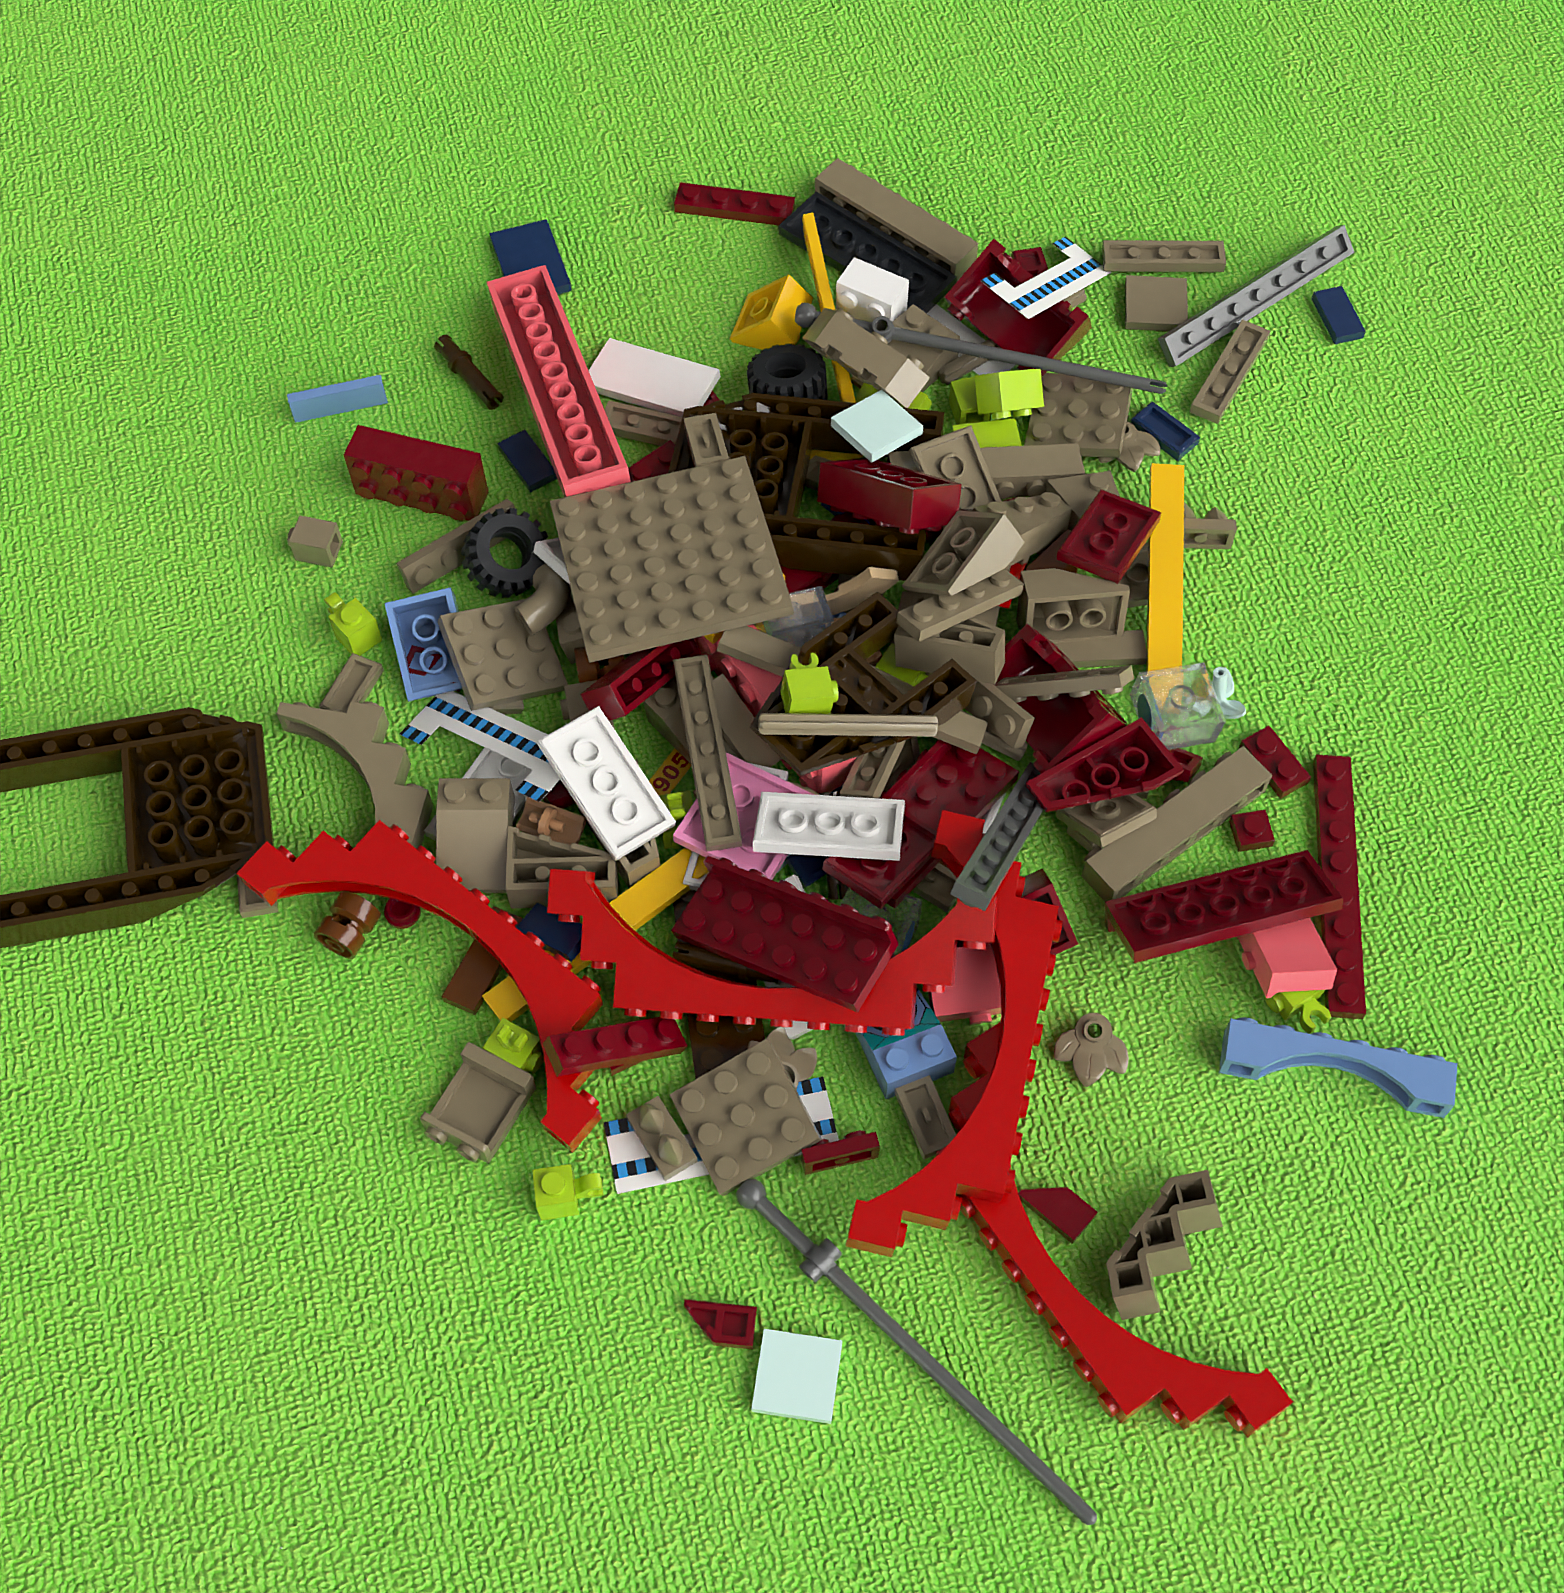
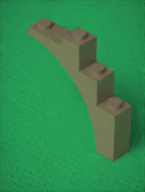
M350 701L347 713H344L336 708L319 709L301 702L293 704L280 702L276 715L283 731L309 737L331 748L346 759L365 780L372 794L375 806V824L379 820L388 827L395 824L408 835L409 839L407 842L417 848L419 845H422L425 835L424 830L428 825L433 803L428 789H424L416 784H407L405 786L411 767L406 748L392 742L383 744L389 727L384 707L368 701L363 703Z

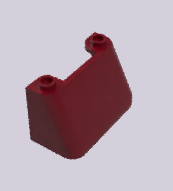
M993 239L946 294L945 299L950 305L947 308L948 312L960 322L965 318L1002 349L1060 360L1092 328L1089 316L1079 307L1072 311L1071 304L1068 301L1064 302L1062 300L1028 319L982 283L980 280L993 273L998 274L1014 288L1034 278L1020 266L1018 260L1012 259L1005 253L1006 248ZM1020 365L1017 367L1018 370L1035 369ZM1041 370V377H1042L1047 371Z
M1027 623L1005 645V664L997 682L1006 677L1078 671L1079 669L1052 641ZM1098 690L1090 691V694L1082 697H1070L1069 693L1058 694V697L1049 700H1038L1037 696H1028L1026 700L1017 702L1020 707L1035 718L1025 741L1035 751L1033 755L1036 760L1033 762V765L1041 774L1129 725Z

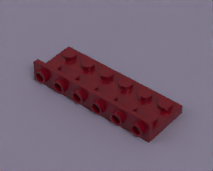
M937 739L936 744L930 750L925 749L921 752L915 765L909 770H904L900 773L895 784L888 791H882L880 799L905 800L904 810L937 831L942 810L981 819L1018 780L1019 771L979 748L977 754ZM932 857L887 904L895 909L941 859Z
M1305 850L1105 901V927L1108 932H1117L1133 962L1137 963L1341 910L1343 897L1310 852Z
M706 856L703 863L709 873L671 929L674 936L858 1012L899 945L892 931L891 924L879 916H872L870 918L862 915L848 904L843 903L839 906L828 902L825 897L816 892H810L809 894L802 892L787 881L780 880L776 882L768 879L762 872L756 869L747 871L739 868L727 858L722 857L719 860Z

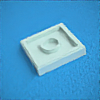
M883 390L831 417V426L871 463L923 434V425Z
M764 1329L751 1408L752 1412L831 1424L842 1340Z

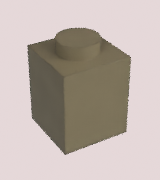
M299 516L295 527L290 529L287 539L296 561L332 568L343 543L336 522L306 516Z

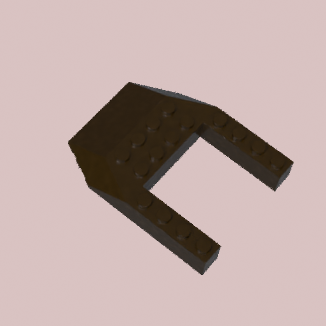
M750 393L742 395L741 401L725 404L724 400L712 402L707 406H695L684 409L668 473L695 467L684 429V418L716 413L729 459L746 457L781 566L788 569L853 576L859 575L868 567L896 570L899 581H906L925 556V530H920L918 534H906L899 532L897 527L798 517L812 450L862 455L831 426V417L856 403ZM903 408L923 425V434L892 452L909 451L911 447L943 436L944 412Z
M188 707L0 740V792L122 771L128 866L127 873L0 895V948L143 923L203 896L236 875L266 841L274 846L262 725L249 721L238 722L234 718L220 715V717L206 715L199 709Z

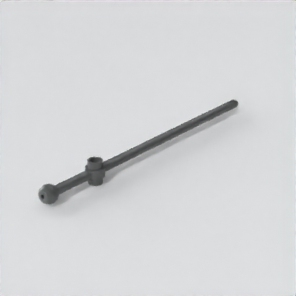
M801 303L796 309L795 322L802 328H809L821 312L816 311V308L810 303ZM879 316L872 322L853 318V322L870 333L873 331L877 332L888 343L892 340L1158 394L1166 392V389L1160 387H1168L1166 382L894 327L893 322L885 316Z
M748 1179L738 1188L736 1198L739 1204L746 1209H756L805 1256L806 1260L802 1262L799 1268L808 1278L816 1283L822 1276L827 1277L1084 1524L1093 1525L1096 1523L1097 1514L1077 1493L837 1266L835 1262L843 1254L829 1239L825 1238L819 1246L814 1244L766 1198V1189L760 1181Z

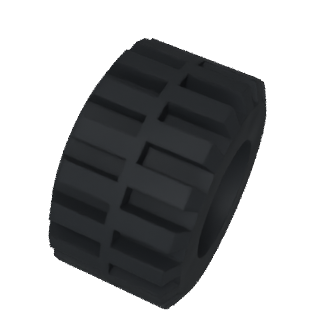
M778 344L772 346V348L761 350V354H755L752 357V361L748 363L747 379L749 394L760 393L827 400L826 364L823 361L822 355L816 353V350L813 348H805V345L800 344L780 346Z
M500 508L496 509L492 514L490 512L485 514L472 527L464 539L465 545L461 550V555L465 556L462 565L463 569L469 568L470 573L467 575L469 580L473 581L476 579L479 582L476 586L479 590L483 591L487 588L490 590L488 595L496 597L501 593L502 598H509L512 594L520 595L533 586L532 581L535 571L541 565L546 564L533 552L535 543L548 538L546 530L543 532L539 531L538 527L541 523L537 519L532 523L528 520L530 514L525 511L521 515H517V509L509 508L507 512ZM502 537L513 541L521 551V567L518 569H507L497 564L490 553V540Z

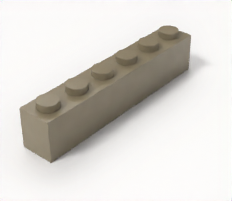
M837 158L815 178V192L817 191L957 276V281L977 259L978 243L971 237L964 235L949 226L948 223L939 220L923 208L906 200L900 194L881 185L877 180L871 179L852 165H848Z
M1078 443L980 448L1001 499L1042 495V493L1046 492L1047 480L1085 474ZM910 451L888 453L887 463L917 471Z
M1244 746L1233 754L1230 751L1226 752L1217 760L1214 765L1215 767L1210 771H1200L1191 779L1188 787L1182 791L1176 789L1171 792L1163 801V805L1156 809V819L1115 840L1104 848L1098 846L1090 851L1084 859L1085 865L1082 878L1104 901L1124 897L1228 820L1231 815L1236 814L1263 794L1267 789L1272 774Z

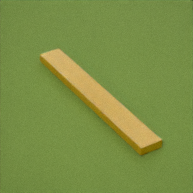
M814 213L803 214V233L820 311L822 312L824 308L835 310ZM831 360L840 402L856 403L849 372L838 362Z
M1151 463L1149 508L1162 513L1160 521L1150 535L1148 542L1146 698L1151 712L1180 714L1182 710L1184 465Z
M687 848L682 849L610 902L611 906L635 931L691 890L689 885L683 884L692 853L691 850ZM698 856L692 878L700 879L709 872L703 863L706 857ZM545 949V951L549 953L552 957L555 955L554 953ZM580 953L572 962L568 961L573 966L570 971L575 975L591 964V961L580 960ZM510 976L482 995L486 1004L500 1021L502 1018H505L512 1022L530 1009Z

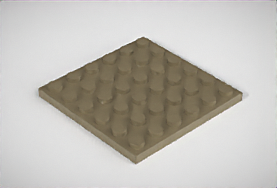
M745 456L550 501L589 663L794 615L792 601Z

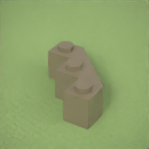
M824 308L802 338L824 358L838 362L858 381L872 385L878 391L883 390L903 408L910 406L930 379L922 371L924 365L911 355L904 356L889 346L888 341L875 331L872 333L868 332L853 322V318L840 308L837 310Z
M1208 1170L1169 1178L1161 1188V1195L1151 1209L1147 1207L1129 1231L1130 1237L1119 1251L1115 1250L1106 1262L1113 1299L1121 1320L1161 1312L1153 1277L1192 1269L1185 1235L1223 1227Z

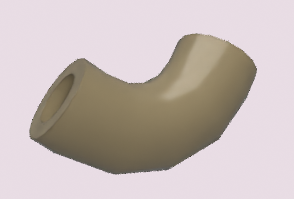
M547 564L541 565L533 575L532 582L536 589L534 594L514 607L519 620L531 636L540 632L561 614L567 606L571 594L570 584Z

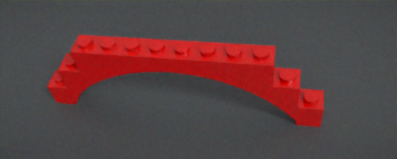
M942 810L931 857L941 859L958 879L986 834L983 833L985 820ZM1013 862L994 895L997 897L995 942H990L995 957L1000 984L1001 1022L997 1053L985 1091L963 1128L946 1148L922 1170L897 1187L867 1202L856 1199L846 1247L892 1257L896 1246L903 1248L908 1224L901 1223V1220L946 1230L950 1219L957 1220L959 1216L962 1197L956 1196V1193L999 1203L1005 1192L1011 1193L1016 1170L1009 1169L1012 1155L1018 1156L1023 1136V1133L1016 1132L1019 1118L1025 1119L1030 1099V1096L1023 1095L1025 1083L1032 1082L1036 1068V1060L1030 1059L1032 1046H1039L1043 1031V1024L1037 1023L1039 1010H1046L1050 989L1044 988L1046 976H1052L1056 962V955L1051 954L1050 951L1052 941H1059L1063 924L1062 920H1057L1059 906L1021 898L1026 877L1019 876L1021 862Z
M379 820L354 848L340 835L337 834L332 838L323 830L298 858L281 845L276 849L266 841L236 873L248 888L270 906L278 899L310 893L341 891L365 893L396 899L423 908L449 921L473 937L500 963L515 982L528 1004L536 1023L544 1053L547 1078V1114L540 1121L543 1129L573 1153L602 1119L600 1111L597 1109L600 1103L584 1089L577 1093V1090L594 1070L557 1077L543 1046L548 1036L582 1030L603 1005L601 995L599 994L601 988L589 977L584 975L580 979L570 970L573 966L560 954L556 953L552 957L543 949L545 944L530 931L523 934L515 927L517 922L507 912L501 909L497 913L489 907V899L478 889L473 888L469 891L460 884L463 879L450 867L446 866L443 870L434 863L436 858L422 845H419L417 848L407 842L409 839L408 835L397 825L392 824L388 827Z
M550 869L547 913L559 914L558 921L580 923L581 916H583L580 960L591 961V968L613 969V963H616L613 1008H624V1015L646 1017V1010L660 1011V1018L682 1019L683 1013L697 1014V1021L719 1022V1015L734 1016L733 1023L755 1025L756 1018L770 1019V1026L793 1027V1021L807 1022V1029L830 1030V1023L845 1024L844 1031L867 1033V1026L882 1027V1034L904 1036L905 1029L914 1028L917 984H923L922 991L945 993V986H953L955 984L957 940L963 941V948L986 950V942H995L997 897L994 896L986 911L977 907H969L957 898L956 906L936 927L911 947L889 960L860 1010L855 1012L797 987H762L732 982L703 973L681 963L652 945L620 916L594 882L595 872Z
M1000 1022L966 1044L963 1060L964 1066L974 1079L979 1077V1080L951 1097L950 1113L948 1115L958 1131L966 1124L988 1084L998 1048ZM946 1146L943 1147L942 1149H940L939 1151H937V1152H936V1156H937L940 1152H942V1151L946 1148ZM1015 1180L1011 1193L1005 1192L999 1203L956 1193V1196L962 1197L960 1207L962 1214L967 1219L972 1217L981 1230L978 1233L985 1246L990 1251L995 1249L1004 1261L1001 1265L1008 1278L1013 1283L1019 1282L1027 1293L1025 1295L1027 1304L1037 1316L1041 1314L1051 1326L1049 1333L1059 1348H1067L1075 1360L1073 1362L1075 1371L1085 1383L1091 1382L1100 1394L1097 1396L1098 1402L1109 1417L1116 1416L1118 1421L1123 1423L1159 1397L1162 1400L1160 1404L1162 1411L1169 1421L1174 1425L1179 1423L1185 1431L1222 1404L1226 1409L1224 1414L1230 1425L1238 1432L1243 1431L1248 1438L1284 1412L1293 1403L1268 1368L1256 1374L1223 1370L1195 1363L1151 1345L1129 1333L1105 1316L1072 1285L1050 1258L1033 1230L1024 1210Z

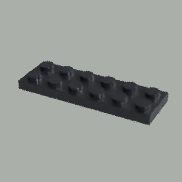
M817 191L778 225L779 235L807 251L802 217L803 214L814 213L824 262L843 273L855 257L908 279L907 309L914 304L925 313H928L957 283V276Z

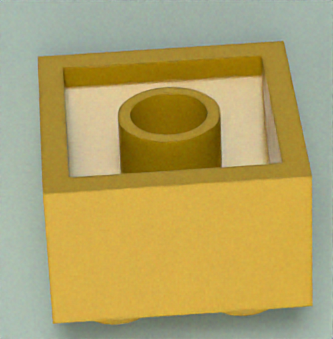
M789 274L749 293L730 340L736 344L761 350L772 348V346L778 344L779 346L785 344L795 345L800 339L802 328L795 322L797 306L801 303L811 304L813 297Z

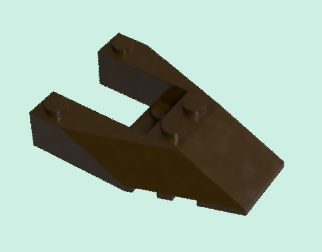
M879 592L873 594L806 642L797 656L800 664L809 665L810 653H815L819 660L817 667L828 666L830 678L835 680L838 686V701L833 702L831 714L937 716L939 726L946 723L969 705L977 680L955 660L950 659L904 695L866 661L868 657L894 639V634L899 626L896 623L899 610ZM783 678L750 725V728L800 776L914 737L760 734L758 718L761 713H785L780 692Z

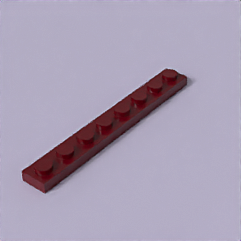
M1316 754L1313 760L1318 865L1343 897L1341 910L1321 915L1322 942L1337 968L1332 989L1324 991L1325 1007L1329 1010L1331 1017L1363 1019L1366 1015L1351 757Z

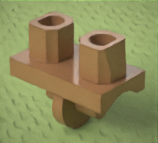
M527 796L523 814L516 828L530 835L539 837L542 834L551 837L553 841L571 845L572 843H579L587 819L543 801L538 802Z

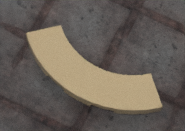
M868 567L856 577L838 585V591L820 597L817 592L790 596L794 615L764 621L763 623H796L820 619L821 601L825 605L828 616L857 607L876 592L882 594L899 581L897 571Z

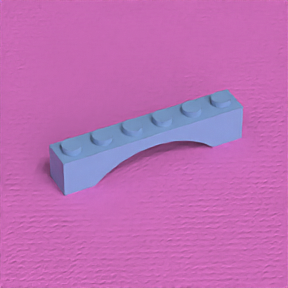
M1241 1017L1237 1019L1231 1018L1224 1031L1219 1073L1258 1080L1272 1072L1290 1067L1321 1066L1336 1068L1353 1073L1374 1083L1392 1096L1406 1111L1445 1118L1455 1106L1458 1063L1448 1062L1438 1055L1418 1056L1408 1054L1402 1048L1389 1047L1383 1049L1370 1046L1368 1042L1362 1040L1343 1041L1333 1039L1331 1035L1322 1032L1302 1033L1295 1031L1294 1028L1287 1025H1275L1272 1027L1258 1024L1256 1020Z

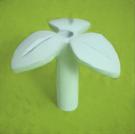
M1226 667L1214 669L1213 680L1209 687L1212 694L1211 697L1199 694L1191 697L1186 702L1189 709L1201 715H1210L1216 707L1219 708L1220 716L1224 719H1236L1246 714V708L1241 702L1226 699L1234 693V682Z

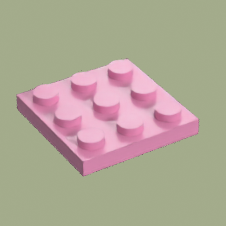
M726 753L742 837V847L706 851L697 798L673 834V841L704 857L711 856L719 860L723 857L747 871L756 869L762 872L768 879L773 880L788 854L753 852V838L761 792L815 794Z

